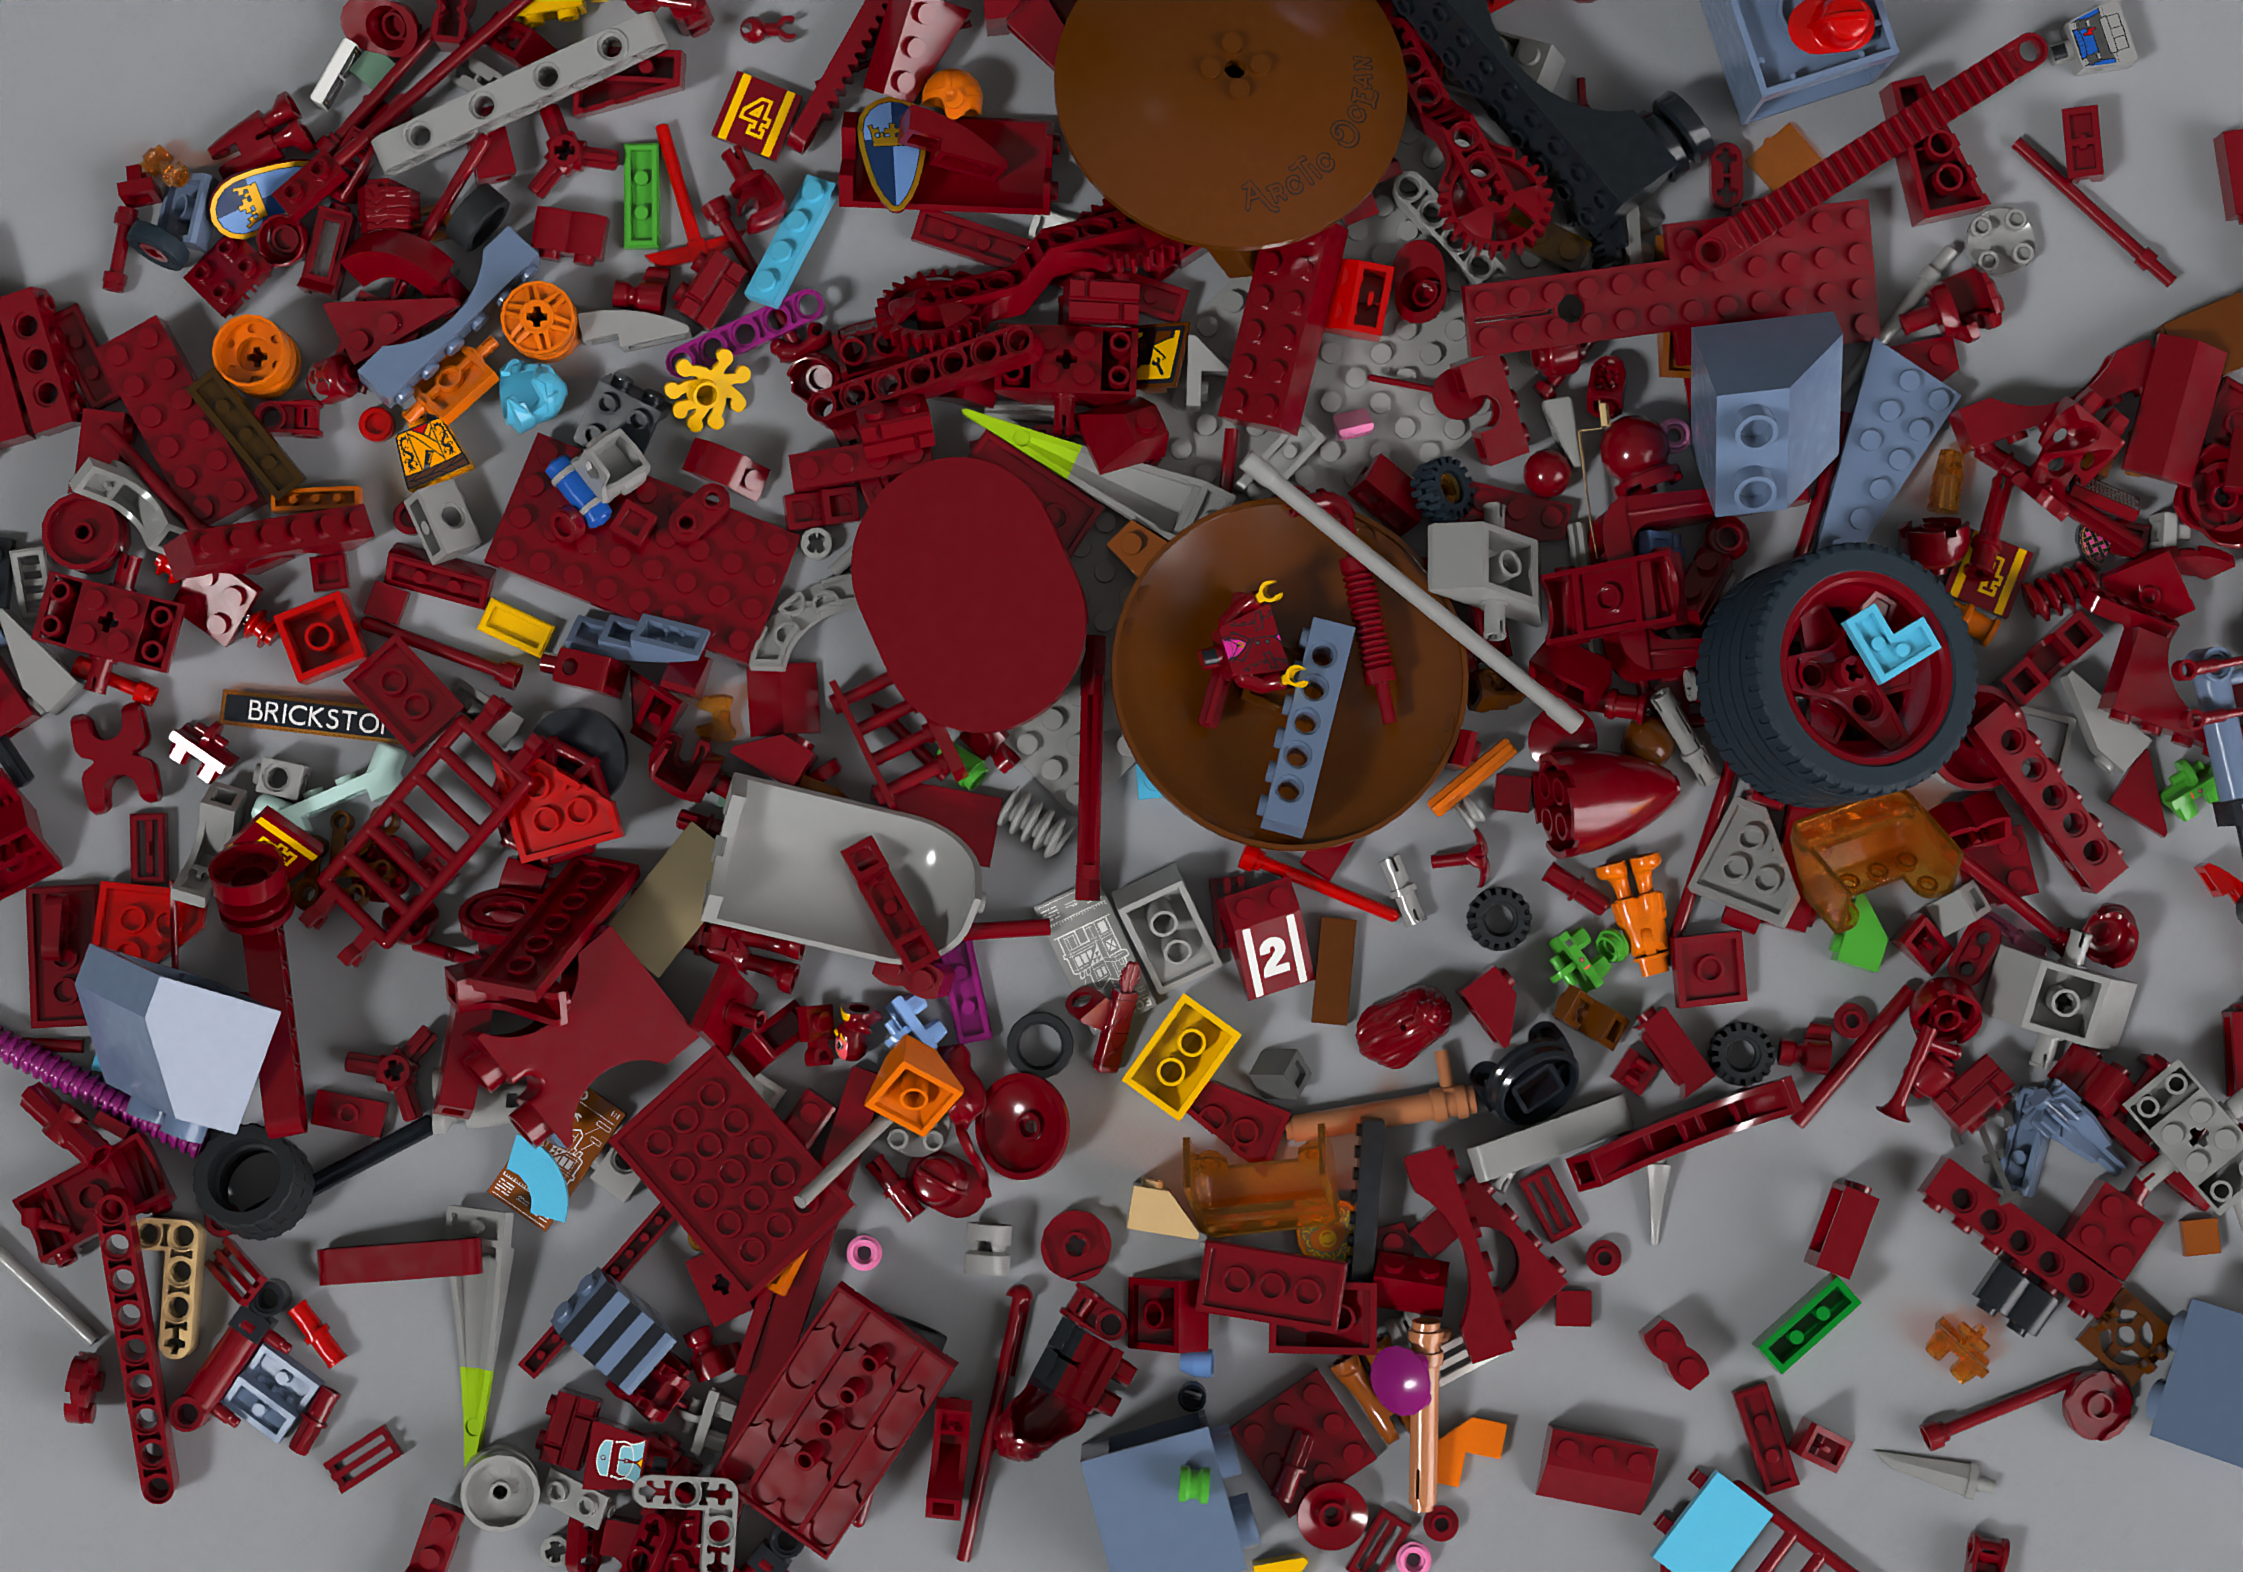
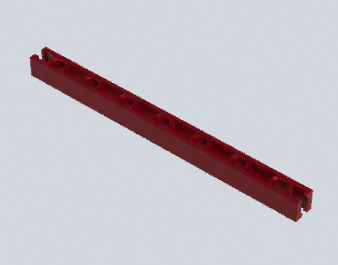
M856 1065L852 1066L820 1161L824 1168L873 1122L876 1112L865 1107L864 1104L877 1077V1072ZM862 1153L834 1179L847 1195H849ZM839 1222L808 1249L786 1296L776 1293L720 1460L799 1343ZM720 1484L718 1490H710L708 1497L717 1498L719 1505L723 1504L724 1498H730L731 1492L725 1490ZM739 1498L737 1510V1526L745 1505V1502ZM717 1520L710 1525L709 1535L714 1541H722L728 1536L729 1527L726 1522ZM712 1546L719 1553L720 1551L728 1553V1546L721 1548Z

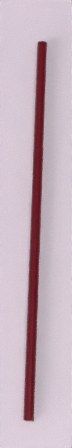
M1840 411L1839 455L1851 413ZM1839 455L1819 475L1792 558L1807 554L1810 551L1840 459ZM1727 760L1668 936L1669 945L1670 937L1684 936L1697 894L1690 892L1687 886L1721 823L1737 772L1734 773L1730 769Z

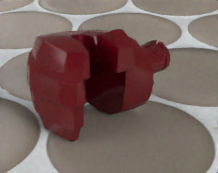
M1973 267L1932 284L1926 288L1927 305L1898 315L1901 328L1906 336L1935 324L1944 337L1955 338L1969 344L1980 338V328L1990 330L2002 324V312L2005 310L1994 280L1988 276L1982 267Z
M671 731L665 733L649 753L648 770L649 778L671 795L690 802L700 803L705 794H709L711 791L726 799L732 778L721 773L723 769L720 767L725 756L712 752L710 737L701 736L699 738L692 758L687 761L683 760L679 755L684 734Z

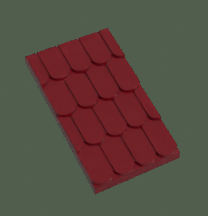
M843 1281L835 1287L710 1475V1477H722L731 1480L738 1489L739 1499L825 1560L830 1557L959 1364L955 1359L944 1354L938 1347L918 1333H914L908 1326L888 1312H884L882 1308L859 1292L854 1291L855 1289Z

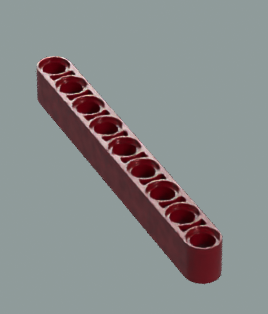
M114 1187L108 1189L95 1205V1218L141 1491L148 1502L163 1504L171 1499L179 1484V1471L171 1423L168 1418L169 1411L134 1202L127 1190L121 1187ZM106 1200H117L122 1205V1213L113 1214L109 1212L106 1207ZM120 1234L124 1236L128 1241V1248L119 1249L115 1247L112 1243V1235ZM121 1269L130 1271L134 1276V1282L130 1284L122 1282L118 1278L117 1271ZM127 1304L136 1306L140 1311V1317H128L124 1313L123 1306ZM129 1340H141L145 1344L146 1351L142 1353L133 1351L130 1348ZM135 1375H147L151 1379L152 1386L142 1387L138 1385ZM145 1408L153 1410L157 1414L158 1420L153 1422L145 1420L141 1415V1410ZM150 1443L160 1445L163 1449V1455L154 1456L150 1454L146 1445ZM152 1479H165L168 1482L169 1489H157L153 1485Z

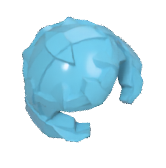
M513 358L508 359L503 367L499 368V394L506 425L512 426L518 433L522 434L535 428L538 423L553 419L564 405L565 398L568 396L566 382H563L549 365L540 363L530 364Z

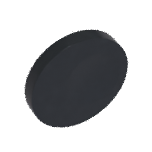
M569 707L549 714L532 731V733L534 732L538 736L540 734L543 735L546 739H548L549 735L558 736L559 740L592 757L597 756L601 760L599 765L611 797L624 782L629 764L627 743L618 726L605 714L587 707ZM558 755L557 766L569 769L573 774L581 767ZM588 775L580 780L592 787Z

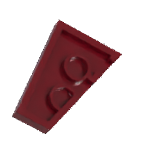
M1474 481L1469 483V487L1475 489V494L1470 496L1474 499V505L1469 506L1471 511L1465 514L1464 517H1461L1459 522L1484 518L1483 505L1489 502H1500V505L1505 504L1506 506L1505 529L1538 540V543L1563 541L1565 539L1572 505Z
M1210 1079L1186 1113L1211 1134H1215L1240 1158H1244L1256 1168L1257 1172L1266 1178L1285 1126L1291 1115V1110Z

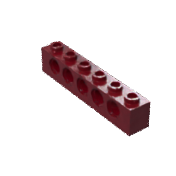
M1991 700L1973 715L1970 725L1966 727V737L2081 891L2098 894L2129 868L2122 859L2124 856L2123 851L2114 841L2107 839L2101 831L2104 828L2101 821L2094 814L2088 813L2081 804L2083 801L2081 794L2073 786L2067 785L2060 776L2063 773L2062 769L2052 758L2046 757L2040 749L2042 746L2040 739L2031 730H2026L2020 722L2021 714L2017 708L2010 702ZM2005 731L2010 736V742L2006 748L2001 744V737ZM2028 759L2031 767L2029 773L2025 776L2022 772V764ZM2048 786L2051 791V797L2045 803L2042 794ZM2069 814L2071 826L2066 831L2063 827V820ZM2090 842L2092 851L2090 856L2086 858L2084 856V847L2086 843Z
M1941 1156L1917 1189L1918 1192L1925 1196L1922 1201L1925 1205L1939 1214L1942 1210H1945L1952 1215L1954 1219L1951 1223L1968 1235L1971 1231H1974L1983 1238L1980 1242L1983 1247L1997 1256L2000 1252L2012 1259L2009 1265L2025 1277L2029 1273L2041 1280L2038 1286L2054 1298L2058 1294L2062 1295L2070 1301L2067 1307L2083 1319L2087 1315L2099 1319L2123 1286V1283L2011 1202L2000 1206L1998 1198L2001 1195L1949 1157ZM1963 1188L1967 1193V1201L1962 1207L1957 1208L1953 1204L1952 1196L1957 1189ZM1992 1209L1996 1215V1222L1992 1227L1986 1229L1982 1225L1981 1217L1986 1210ZM2021 1230L2025 1236V1242L2021 1248L2015 1250L2011 1246L2010 1238L2014 1232ZM2050 1251L2054 1258L2053 1265L2048 1270H2042L2039 1264L2040 1257L2043 1253ZM2079 1272L2083 1279L2082 1286L2077 1291H2071L2068 1285L2069 1278L2074 1273Z

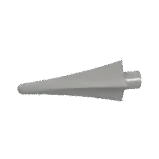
M1665 1159L1644 1167L1650 1214V1243L1652 1246H1657L1659 1242L1661 1214L1671 1165L1667 1161L1665 1162Z

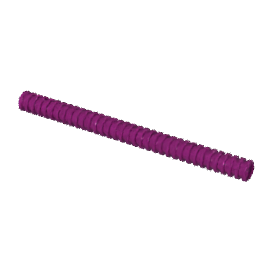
M0 1025V1058L3 1059L4 1064L12 1063L14 1069L22 1068L24 1074L32 1073L34 1079L42 1078L44 1084L52 1083L54 1089L62 1088L64 1094L72 1093V1098L76 1100L82 1098V1103H92V1108L98 1109L100 1107L102 1108L101 1111L105 1114L110 1112L111 1117L115 1119L121 1118L122 1123H131L133 1129L141 1128L143 1134L149 1132L151 1133V1138L157 1139L159 1137L161 1138V1143L167 1144L169 1142L171 1143V1148L176 1149L179 1147L181 1148L180 1152L183 1154L189 1152L190 1157L196 1159L200 1152L205 1149L206 1144L210 1140L209 1130H207L202 1144L186 1141L162 1132L160 1130L162 1125L126 1113L125 1111L131 1096L102 1081L100 1075L92 1076L90 1070L82 1071V1066L78 1064L72 1066V1061H63V1057L60 1055L54 1057L52 1051L46 1050L44 1052L42 1046H33L31 1040L23 1041L21 1035L13 1036L14 1033L11 1030L5 1032L3 1026Z

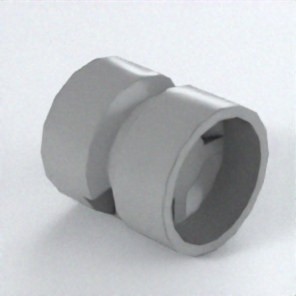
M967 1222L966 1243L971 1246V1249L965 1252L964 1273L986 1276H1009L1011 1255L1006 1252V1248L1011 1246L1013 1225L992 1222ZM986 1241L991 1242L992 1250L984 1249Z

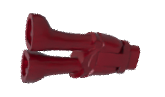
M704 921L683 948L694 950V955H702L715 964L720 965V963L733 966L737 972L740 971L748 975L749 970L771 977L776 981L779 991L791 995L799 976L800 964L751 954L749 946L801 961L806 945Z

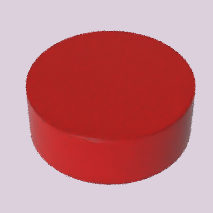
M376 406L366 409L361 414L358 426L361 434L366 439L374 443H383L393 436L396 422L389 411Z

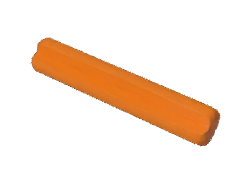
M1502 738L1479 757L1476 763H1472L1431 797L1427 802L1430 810L1438 817L1444 815L1515 756L1517 751L1514 745L1508 739Z

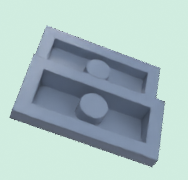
M264 1342L245 1371L238 1376L221 1403L279 1444L325 1381L290 1355L284 1354L280 1350L277 1351Z

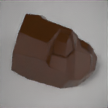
M1492 668L1475 670L1469 677L1467 699L1469 711L1485 713L1490 710H1507L1509 706L1517 705L1526 698V695Z

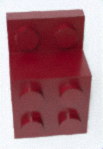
M0 768L1 901L63 869L61 859L43 838L37 810L2 768Z

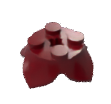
M2213 443L2200 452L2191 488L2187 489L2177 486L2173 499V508L2183 524L2201 532L2211 542L2226 548L2240 549L2243 547V495L2223 490L2229 447L2220 443ZM2217 490H2220V495L2225 493L2227 496V501L2222 503V506H2219V503H2216L2214 496L2217 495Z

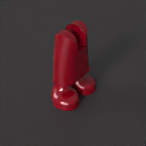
M287 91L277 95L273 108L269 112L263 114L260 110L255 111L224 133L208 148L212 160L226 158L237 151L241 154L218 169L223 180L249 168L286 159L283 149L295 146L304 153H312L318 149L314 145L316 141L311 132L300 121L302 119L301 112ZM282 124H288L285 128H283L281 131L275 133L273 130L274 128Z

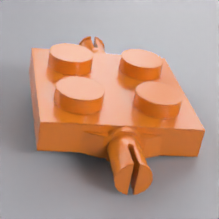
M489 335L476 348L463 345L453 356L447 354L438 363L440 367L430 379L425 381L422 378L413 387L415 389L413 395L416 402L402 413L401 416L412 426L417 419L425 412H428L429 414L436 415L443 423L449 426L500 380L495 371L485 361L492 352L500 347L499 343Z

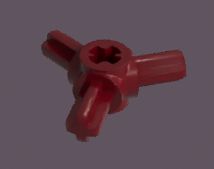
M550 104L540 109L539 114L549 139L546 141L548 152L543 157L547 162L528 185L529 190L541 199L546 198L563 175L569 178L576 171L583 172L585 167L610 171L617 169L619 163L618 151L589 147L586 140H579L574 131L568 130L558 104ZM570 147L574 155H568L567 159L563 160L560 153H566L567 148Z
M422 1025L402 1049L396 1046L391 1053L382 1052L380 1056L350 1051L345 1058V1071L376 1077V1083L385 1084L388 1092H394L403 1120L409 1122L423 1116V1110L414 1087V1083L418 1082L416 1072L421 1068L418 1062L436 1042L438 1036L432 1029ZM396 1060V1065L403 1064L405 1070L400 1073V1080H398V1076H392L390 1070L395 1068L394 1061Z

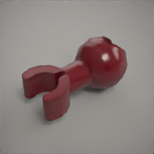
M786 15L780 18L778 22L765 23L759 17H747L740 25V34L746 42L752 44L760 43L765 37L778 36L783 42L790 43L795 40L796 35L794 33L787 34L781 28L785 24H793L795 18L794 16ZM742 28H747L750 32L743 33Z

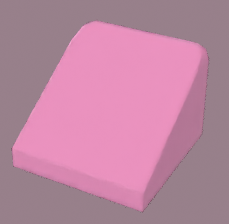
M1365 408L1333 416L1337 440L1340 441L1370 435L1374 429L1373 421Z

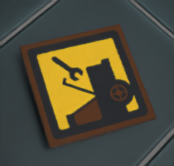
M1191 322L1132 326L1131 328H1138L1136 390L1139 389L1147 394L1168 393L1167 388L1178 386Z

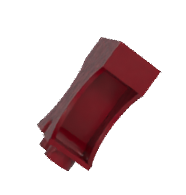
M600 925L562 972L560 985L568 990L571 999V1008L567 1010L568 1024L551 1026L539 1021H533L522 1029L506 1034L488 1035L469 1030L463 1034L464 1038L474 1049L463 1060V1063L475 1080L487 1092L491 1094L503 1083L514 1085L520 1079L526 1077L527 1088L515 1099L520 1106L509 1114L508 1118L519 1134L535 1149L547 1139L552 1145L566 1149L573 1145V1121L578 1103L589 1085L606 1070L621 1063L636 1060L668 1064L699 1038V1035L690 1027L687 1020L612 926Z

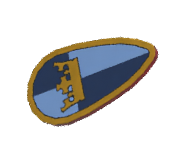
M890 96L877 99L866 106L859 117L857 134L860 153L872 189L880 202L890 212L897 214L906 209L918 189L926 151L897 144L900 118L909 106L914 103Z
M290 159L249 168L229 176L218 184L211 195L208 207L210 220L220 233L229 238L247 239L257 236L261 223L274 214L287 213L272 196V193L310 160Z

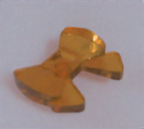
M727 694L705 695L696 703L697 708L710 712L713 715V722L695 727L694 731L698 736H707L716 742H728L735 739L737 732L730 723L729 710L734 700L733 697Z

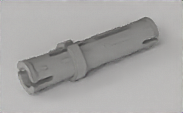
M1667 687L1655 692L1650 697V701L1655 709H1657L1661 719L1679 746L1682 760L1690 765L1702 787L1712 785L1721 778V773L1707 752V744L1696 735L1692 725L1672 694L1671 689Z

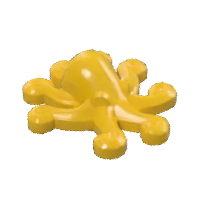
M727 348L717 349L715 355L718 361L710 369L702 365H691L686 358H680L675 365L677 373L683 377H696L683 380L678 384L674 381H669L664 385V393L671 399H676L682 394H686V399L677 400L672 405V413L676 418H685L688 410L695 409L686 419V425L692 432L696 433L702 430V419L710 408L712 410L707 417L708 425L714 430L721 429L725 424L722 413L725 409L727 397L731 398L730 407L736 413L743 411L746 407L745 398L732 385L747 382L750 379L751 371L746 365L741 364L737 366L734 373H724L733 361V354Z

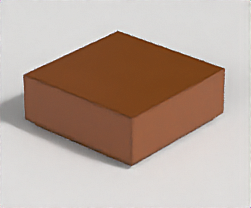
M2217 1217L2179 1221L2183 1256L2190 1257L2221 1253Z

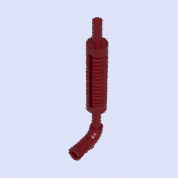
M1319 488L1316 492L1305 493L1307 497L1328 514H1332L1336 520H1339L1343 526L1356 535L1353 517L1356 514L1351 503L1344 496L1334 491H1326L1324 488ZM1295 509L1287 510L1290 518L1302 516ZM1345 551L1347 557L1338 562L1341 575L1346 576L1342 580L1347 583L1344 585V589H1348L1345 594L1350 596L1347 599V602L1351 603L1348 608L1353 609L1350 615L1354 616L1351 622H1355L1353 627L1357 629L1354 632V635L1358 636L1355 639L1356 642H1359L1357 648L1362 649L1358 654L1363 656L1360 658V662H1364L1361 668L1366 669L1363 672L1365 686H1375L1383 725L1396 723L1397 718L1389 683L1396 681L1397 676L1394 665L1390 664L1393 662V659L1388 658L1392 653L1387 651L1390 649V645L1386 644L1389 642V639L1384 638L1387 632L1383 631L1386 626L1382 625L1384 619L1380 618L1383 615V612L1379 611L1382 607L1377 605L1380 599L1376 598L1379 593L1375 592L1377 586L1373 585L1376 580L1371 578L1374 576V573Z

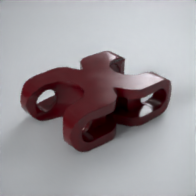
M137 701L123 706L121 710L122 729L116 737L110 740L100 737L95 722L90 716L78 714L74 715L70 720L75 752L81 758L93 760V764L83 772L81 780L89 810L96 816L111 810L113 806L112 787L117 780L124 776L134 780L139 795L143 800L154 803L161 801L163 797L158 764L153 759L140 755L143 750L150 746L152 733L145 708Z

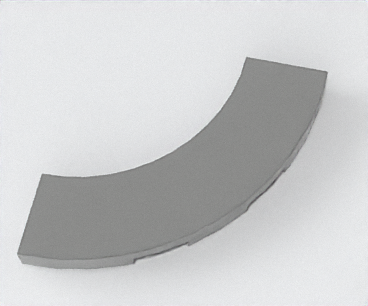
M851 573L820 580L821 583L811 586L802 592L797 591L777 608L778 611L764 627L760 639L756 641L750 656V670L786 672L787 663L794 646L813 625L836 613L860 610L853 590Z

